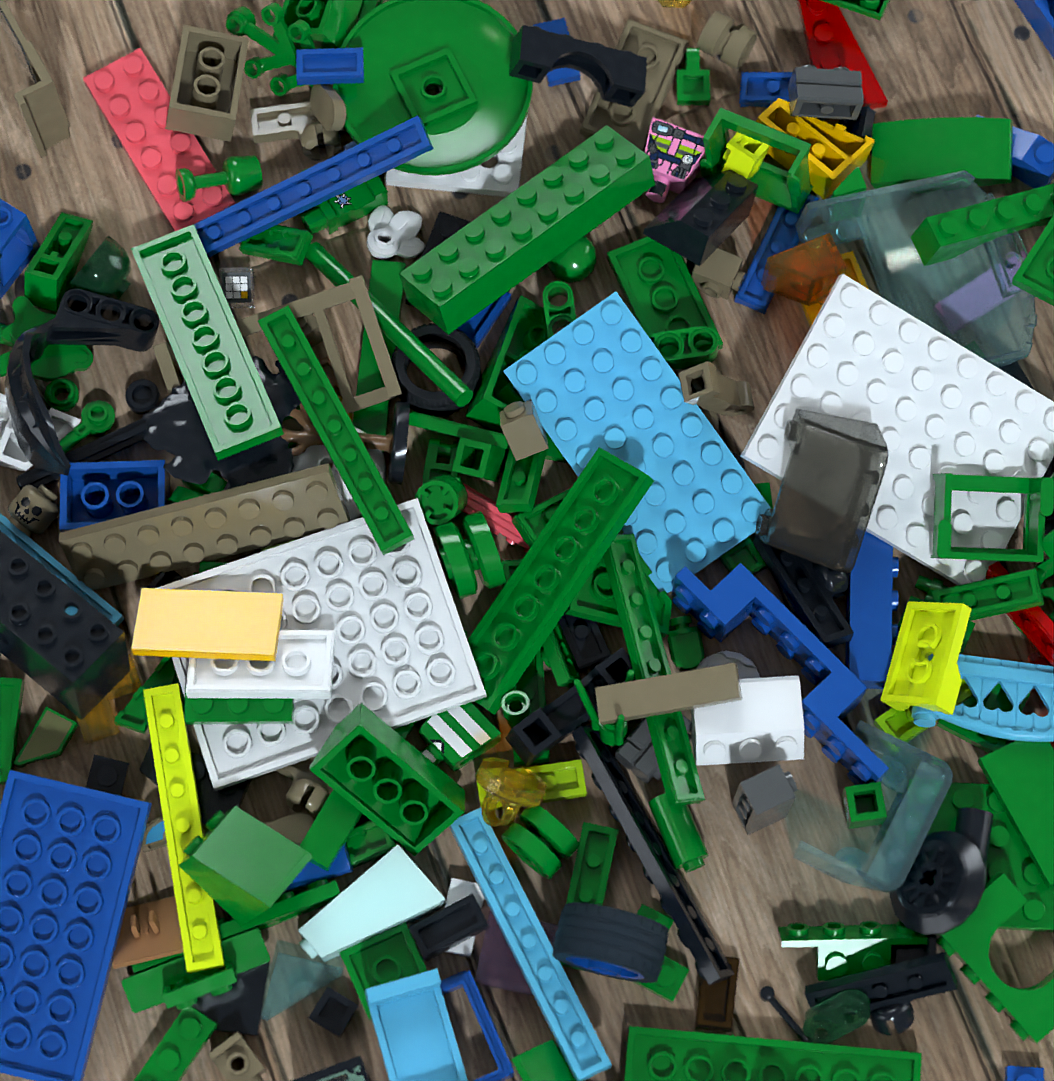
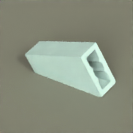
M396 845L298 930L304 938L299 944L312 959L318 955L323 962L339 956V952L404 922L409 924L441 909L446 904L443 895L402 848Z

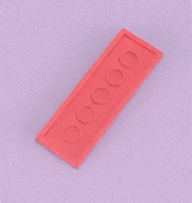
M141 48L83 78L84 84L174 232L198 223L236 204L225 185L197 189L195 197L187 202H182L176 185L177 169L186 168L192 172L193 176L216 173V170L193 134L165 129L171 97Z

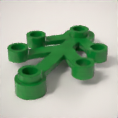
M270 3L261 11L262 20L267 25L273 26L277 39L256 26L253 12L246 7H238L227 16L226 27L231 34L237 36L246 35L274 53V55L263 58L254 56L245 62L244 72L252 79L258 78L268 70L288 65L296 68V48L293 42L300 43L302 49H316L310 36L311 29L308 23L298 20L287 28L284 20V11L277 3ZM270 10L274 13L275 18L271 15ZM297 28L300 29L302 35L298 33ZM280 73L270 81L272 92L278 96H283L292 88L303 86L297 85L296 74L288 76L287 74Z

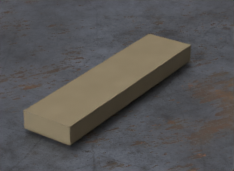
M735 662L595 688L599 723L602 725L616 723L617 717L620 714L624 715V721L742 700L738 666Z

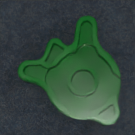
M19 296L12 304L15 320L3 329L1 334L2 340L9 343L13 348L15 341L22 333L54 319L56 314L42 312L35 308L27 297ZM49 344L44 349L42 357L31 365L33 378L49 382L76 371L88 370L93 362V354L85 345ZM11 351L0 355V377L6 376Z

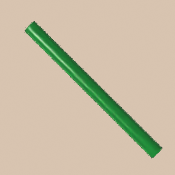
M319 242L310 244L305 257L335 287L349 283V279L354 278ZM368 290L382 333L458 407L467 405L473 397V391ZM356 299L351 300V302L358 308Z

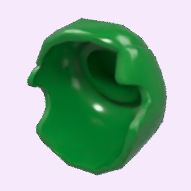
M584 236L547 263L548 268L557 279L564 282L574 283L583 281L595 268L597 257L595 247L592 241Z

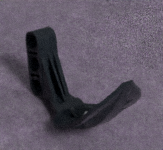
M71 289L63 295L54 319L22 333L15 341L6 369L4 383L6 401L11 415L12 428L19 447L28 461L36 468L68 476L71 465L63 452L54 424L37 389L31 370L32 363L42 357L44 349L49 344L112 345L138 352L147 351L154 344L159 327V318L154 311L82 289Z

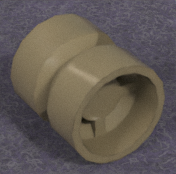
M717 10L706 23L699 37L697 48L712 57L719 54L721 62L738 70L751 53L758 33L743 24L736 27L734 19Z

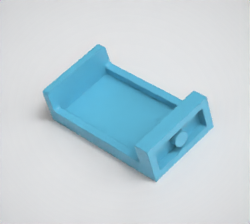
M437 969L365 989L366 1002L389 1081H468L441 991V980Z

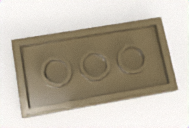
M628 19L615 49L631 51L636 55L647 57L645 93L632 108L602 100L597 89L580 127V134L591 137L607 125L643 151L647 143L653 117L658 118L675 79L676 71L679 69L686 53V48L689 46V41Z

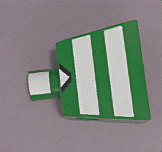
M471 702L430 716L419 730L420 737L427 744L421 753L436 766L444 761L454 772L501 741V732Z

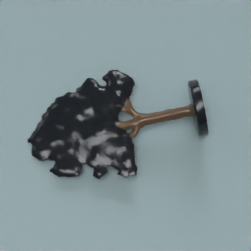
M258 356L252 357L284 435L218 461L184 380L180 386L172 388V393L163 398L159 405L153 407L148 413L143 414L142 418L148 424L143 434L144 440L157 451L166 450L175 455L170 463L164 464L163 468L176 479L200 485L207 482L213 469L218 470L222 477L228 480L224 490L246 485L247 482L254 483L292 473L294 467L292 462L293 456L304 453L310 446L323 445L278 360H276L275 365L279 372L278 374H272L263 359ZM397 401L395 403L391 434L377 435L358 432L366 449L389 452L388 481L391 484L400 485L403 482L410 412V403L404 401ZM291 416L297 419L303 426V431H290L283 428L282 422L284 418ZM291 442L299 444L298 447H288Z

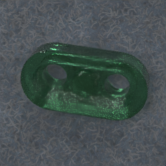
M848 989L810 1008L804 1016L803 1031L805 1036L815 1043L827 1044L863 1026L870 1018L871 1003L869 998L861 991ZM847 1012H855V1014L850 1015Z

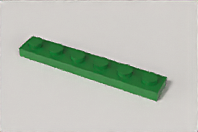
M328 879L315 881L307 886L308 891L298 895H294V892L284 893L280 895L268 910L242 926L235 919L228 922L226 918L217 919L220 939H226L254 927H258L262 931L327 906L341 894L336 880L328 882ZM184 952L131 966L136 974L182 956Z

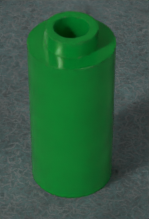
M666 793L648 802L675 868H684L685 873L704 866L703 859L708 857L709 854L688 805L669 807Z

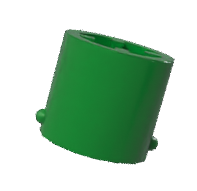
M441 475L424 483L418 489L415 499L418 498L427 523L442 525L448 523L464 511L468 494L459 477Z

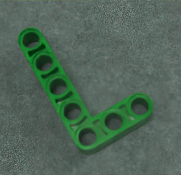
M562 281L549 283L543 291L542 298L548 339L555 334L556 330L566 327L577 319L572 289L567 283ZM557 295H563L567 298L566 303L561 306H554L550 301ZM707 326L647 334L659 352L666 345H673L678 349V352L671 357L664 356L661 353L672 370L694 367L707 361L712 363L718 356L717 333ZM700 340H707L712 344V347L708 351L702 352L698 351L694 345Z

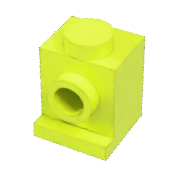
M737 132L726 145L727 150L723 155L726 163L721 172L732 170L750 180L758 172L770 145Z

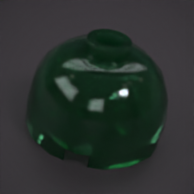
M108 236L75 275L67 288L70 290L82 289L110 298L114 295L119 299L131 285L126 280L131 272V260L127 252L118 242Z

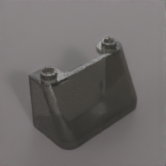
M796 408L793 420L787 421L784 430V440L789 441L791 453L774 509L768 508L764 514L758 516L756 534L759 535L761 542L834 571L851 573L856 563L886 470L888 447L876 423Z

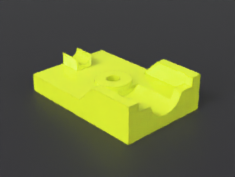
M907 602L880 701L898 711L909 709V706H918L931 711L953 715L962 683L957 661L971 613L970 607L963 603ZM933 654L932 660L929 661L928 657Z

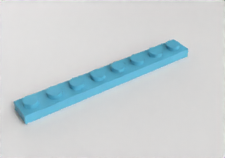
M480 807L459 817L449 828L576 1081H584L611 1068L612 1064L560 961L553 957V947L483 809Z

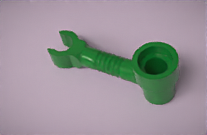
M515 686L501 700L503 716L507 719L508 725L511 728L529 716L531 711L529 698L524 692L516 691Z

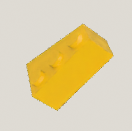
M781 98L774 101L756 120L758 123L811 144L808 154L810 185H813L812 190L824 200L833 193L856 167L860 168L867 161L875 139L865 136L863 139L845 131L846 127L838 123L833 126L816 117L790 116V102ZM770 146L767 152L788 171L797 157L773 146Z

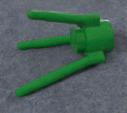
M632 669L627 671L625 682L633 681L634 671ZM575 679L574 685L591 719L592 729L600 731V738L606 745H623L628 737L627 721H624V715H618L616 723L605 725L599 723V717L585 688L579 679Z

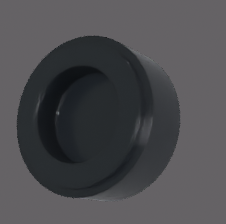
M139 379L132 382L125 393L129 408L139 415L148 413L161 402L158 387L147 379Z

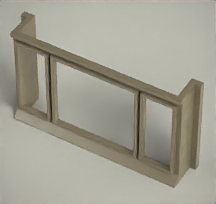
M363 275L349 279V283L236 321L242 337L262 331L258 320L289 305L296 319L314 313L343 398L341 403L347 414L394 399L402 394ZM356 299L385 387L353 397L325 313V309ZM163 342L153 346L168 394L170 395L172 388L180 386L184 381V377L170 343ZM295 418L282 422L283 428L290 431L304 429Z

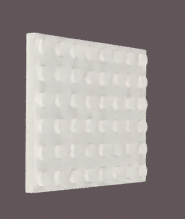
M841 274L833 285L743 450L741 457L956 585L985 580L988 566L997 561L931 558V555H933L935 482L932 474L952 473L953 475L1021 478L1043 477L1054 457V402L858 282ZM952 491L951 547L1005 549L1024 514L1025 494Z
M418 498L397 505L414 536V540L385 555L380 551L363 517L340 524L332 529L311 534L157 588L283 593L284 603L280 630L335 631L331 699H294V724H193L215 791L317 756L336 725L360 703L364 704L392 729L487 697ZM172 657L185 698L189 658Z

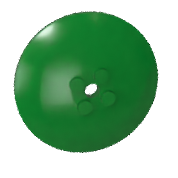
M389 0L377 6L359 20L341 46V48H363L364 83L333 84V89L343 99L346 106L345 129L358 145L409 119L419 116L434 149L394 168L411 174L433 176L453 174L474 168L488 161L504 149L516 136L525 121L531 104L533 82L509 76L511 43L518 32L499 12L479 0ZM433 83L439 84L443 88L442 92L438 95H429L424 90L426 86Z

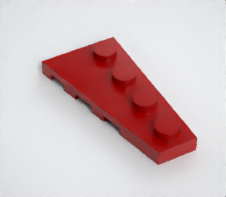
M797 0L810 64L817 67V69L846 67L850 71H861L864 96L862 107L869 106L872 109L887 107L888 100L839 6L822 0Z

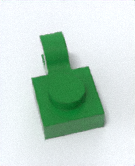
M686 48L685 70L676 71L677 106L710 105V70H700L699 48Z

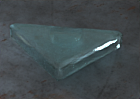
M278 952L261 1019L268 1021L341 977L344 969Z

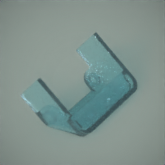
M860 720L854 734L868 748L883 754L881 761L889 769L881 783L897 792L887 813V818L881 825L868 854L854 847H845L839 850L835 856H831L800 841L793 858L841 882L889 893L898 890L904 883L953 780V773L945 761Z

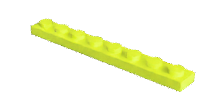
M179 683L145 689L143 693L186 970L188 973H195L225 967L215 901L178 866L187 856L183 852L184 848L197 835L201 838L204 837L187 726L184 722L185 713Z

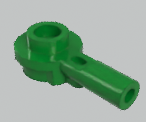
M101 400L86 404L81 413L82 422L59 441L64 454L89 434L96 436L107 432L113 426L116 417L111 404Z

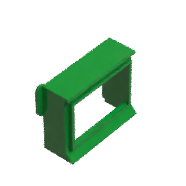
M720 107L703 136L706 159H701L700 161L702 177L722 171L726 163L723 155L727 150L726 145L730 141L728 129H731L797 156L789 171L762 162L758 172L750 181L759 185L755 197L798 214L813 189V185H810L808 154L811 144Z
M952 473L932 474L935 482L933 555H931V558L1044 562L1045 516L1052 515L1054 511V481L1051 478L953 475ZM952 491L1025 494L1023 549L951 547Z

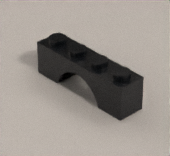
M522 25L512 40L509 76L540 84L544 77L555 69H574L582 72L594 82L602 100L632 108L645 93L647 57L636 55L631 51H620L605 47L601 43H590L575 39L567 34L545 31L537 26Z
M623 647L597 665L580 680L597 714L598 707L595 688L624 683L627 671L629 669L633 670L630 656ZM575 685L559 698L537 709L514 726L505 738L526 766H529L568 737L571 732L590 720Z

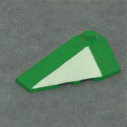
M522 295L518 297L483 371L478 387L473 394L465 416L493 432H503L500 426V411H503L507 405L513 402H524L503 371L548 339L543 307Z

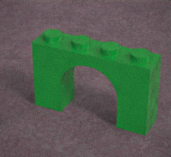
M997 872L985 883V890L976 910L962 925L945 934H937L939 938L936 939V944L943 952H946L949 958L953 954L956 955L963 963V966L959 968L963 975L973 985L979 982L988 992L984 996L986 1001L997 1013H1000L1002 1010L1007 1013L1013 1020L1008 1024L1009 1027L1022 1041L1028 1038L1030 1041L1038 1043L1054 1029V970L1036 985L1026 988H1014L1002 982L992 969L989 959V946L992 936L1008 918L1028 902L1004 873Z

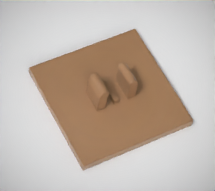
M175 896L126 908L117 946L112 956V966L114 969L184 952Z

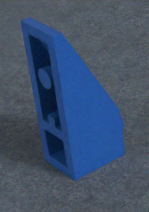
M1013 127L1012 176L1033 189L1049 185L1054 178V144L1038 134Z

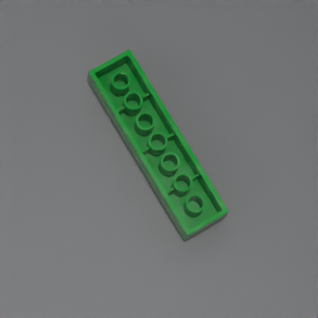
M606 125L401 271L399 276L407 300L449 335L653 187L655 180L649 155Z

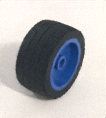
M578 902L566 903L564 905L553 945V957L572 967L615 979L640 983L657 982L662 970L661 966L663 965L666 953V945L668 944L669 929L666 926L650 918L612 907Z

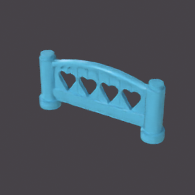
M933 654L928 657L929 661L932 660ZM959 654L957 664L961 679L966 681L977 700V705L975 707H967L963 703L955 705L953 715L912 706V718L914 719V724L919 727H933L936 720L943 719L959 727L992 737L1025 742H1054V667ZM997 684H1000L1013 708L1010 712H1003L999 708L988 710L983 705V700ZM1032 689H1036L1048 710V715L1040 717L1034 712L1030 715H1025L1020 712L1019 704Z

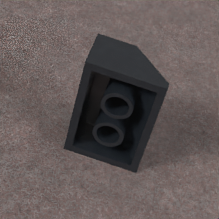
M732 170L695 178L644 228L643 234L701 266L750 215L759 185Z

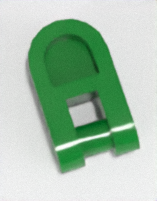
M430 438L423 472V484L441 475L459 477V473L452 471L459 442H453V445L441 443L440 439ZM438 457L450 458V463H437Z

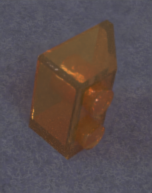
M828 233L768 257L762 286L766 291L807 306L818 302L820 305H823L838 276L846 274L847 266L831 234Z

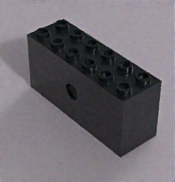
M0 530V652L78 718L83 720L131 671L125 634L113 622ZM72 606L78 609L74 615H68L65 612L68 607Z

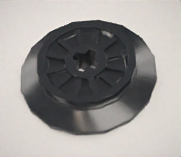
M953 831L932 832L920 838L903 853L891 876L890 899L895 915L906 928L922 935L945 934L966 921L976 910L985 890L986 866L980 849L967 836Z

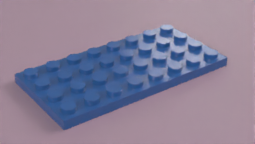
M9 770L0 805V1073L32 1081H83L112 966V956L117 946L152 803Z

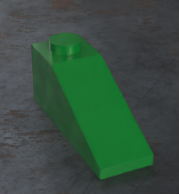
M61 212L24 272L25 297L34 306L57 312L63 295L70 289L93 227V220Z

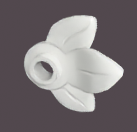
M386 205L377 207L368 220L371 232L367 238V247L370 253L375 258L381 260L390 259L394 255L404 258H413L420 255L426 246L416 237L422 225L421 215L413 211H400L394 215Z

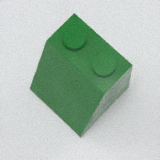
M234 806L225 814L219 810L206 823L205 826L209 831L203 838L197 835L184 848L183 852L187 856L178 866L242 926L268 910L313 856L239 807Z

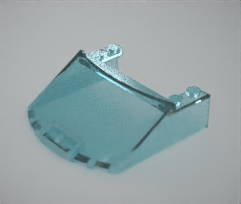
M966 170L806 204L795 225L800 240L811 249H819L862 239L882 298L997 368L1028 357L1033 344L1034 327L1037 325V314H1035V296L1012 285V278L1028 255L1018 231L983 243L953 259L928 266L923 265L910 238L926 217L996 199L991 192L986 194L974 182L976 178Z

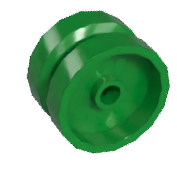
M481 511L463 517L464 540L457 526L452 522L434 527L443 568L459 599L477 593L478 584L474 572L476 570L482 583L489 589L506 583L504 569L496 544Z

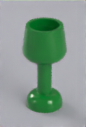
M230 156L223 162L222 172L193 176L192 172L186 168L176 170V185L182 202L192 200L196 195L197 189L225 185L231 195L240 196L261 189L263 184L262 170L256 156Z

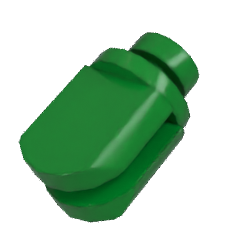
M691 616L671 619V627H675V630L668 632L667 640L672 662L677 668L682 670L697 668L704 658L701 632L697 626L689 627V624L692 623Z

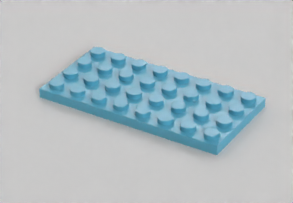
M616 291L503 371L524 402L532 400L542 427L577 477L580 476L600 447L646 473L654 480L622 527L623 534H634L639 555L652 572L649 578L660 593L664 590L667 594L672 591L675 575L685 566L695 575L777 517L699 406L684 402L680 380Z

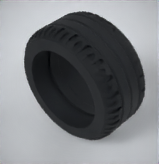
M435 323L423 324L418 326V328L412 329L411 332L428 349L439 348L451 351L463 361L465 372L460 380L474 394L481 378L479 353L473 341L458 328L448 335ZM397 346L395 347L391 361L402 394L398 396L401 401L410 403V409L417 413L437 417L453 414L455 411L464 408V406L458 407L443 391H426L413 384L407 376V368L411 360Z

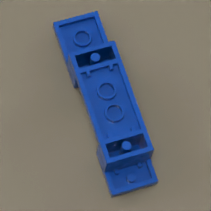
M742 563L738 564L711 591L686 566L675 575L672 595L674 596L672 600L676 607L684 614L690 612L699 621L697 626L701 632L709 639L715 637L720 643L745 619L751 616L753 618L751 622L754 627L765 636L769 634L777 642L776 647L788 660L793 658L803 667L801 672L808 681L814 685L819 683L802 700L804 735L808 738L814 736L823 745L821 749L827 758L835 764L839 761L849 771L847 776L853 784L861 785L881 782L889 768L842 722L859 705L867 687Z

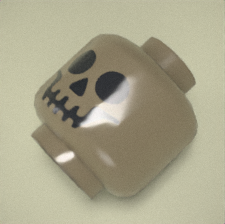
M43 484L38 489L32 485H26L9 504L8 511L11 516L8 520L28 536L32 533L43 534L60 513L59 506L54 502L58 496Z

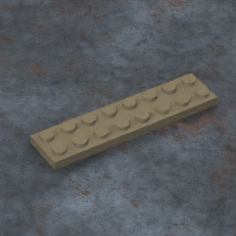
M327 463L61 532L59 543L78 581H82L87 587L95 591L158 575L160 572L165 573L197 565L201 561L208 562L306 537L349 522L350 515L330 465Z

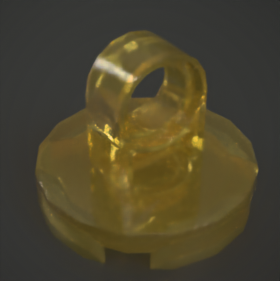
M493 757L483 759L475 776L481 787L488 791L482 804L484 821L490 826H509L516 819L521 806L536 807L542 803L546 792V783L537 774L522 766L519 772L508 768L510 763L508 760ZM498 801L503 806V814L500 819L496 815Z

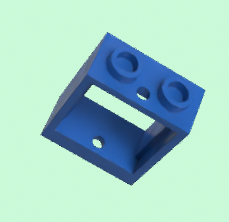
M0 199V299L6 294L40 248L27 215Z

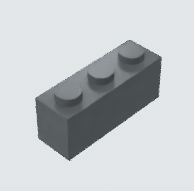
M780 764L740 782L732 805L747 835L786 818L796 798L794 793L798 791L796 782L789 771L783 772Z

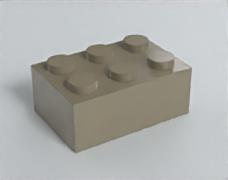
M183 25L165 129L231 142L249 38Z

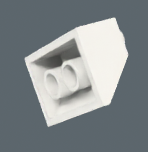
M799 675L739 679L742 700L691 709L692 747L696 766L804 759V720Z

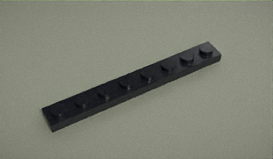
M592 725L580 726L571 732L576 741V751L581 758L587 761L592 770L594 784L604 792L610 803L608 807L611 815L620 822L627 834L625 838L628 846L639 856L643 864V873L646 879L657 889L661 897L660 904L663 910L674 920L678 928L677 934L680 941L692 953L696 961L695 968L698 974L709 985L727 980L735 975L678 870L675 868L673 861L609 745L602 742L600 731L593 730Z

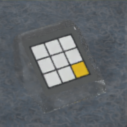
M220 268L219 282L229 307L255 308V274L253 268Z

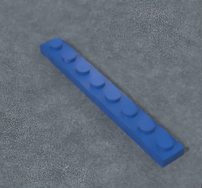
M416 116L195 223L194 226L209 258L434 148L422 119Z

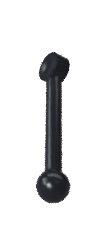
M769 986L763 987L759 993L761 1000L769 1002L801 1039L800 1042L815 1043L813 1037L806 1035L775 999L773 988Z

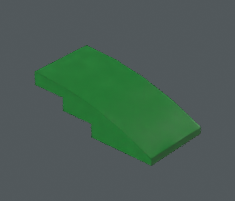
M939 117L873 123L872 138L875 139L872 147L871 185L874 189L907 185L910 190L943 186L946 191L1012 183L1013 121L1006 118Z

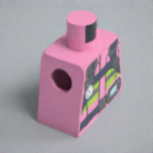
M653 117L645 153L650 157L655 185L647 190L646 196L652 201L663 203L669 190L680 194L694 180L700 171L701 159H706L702 135Z

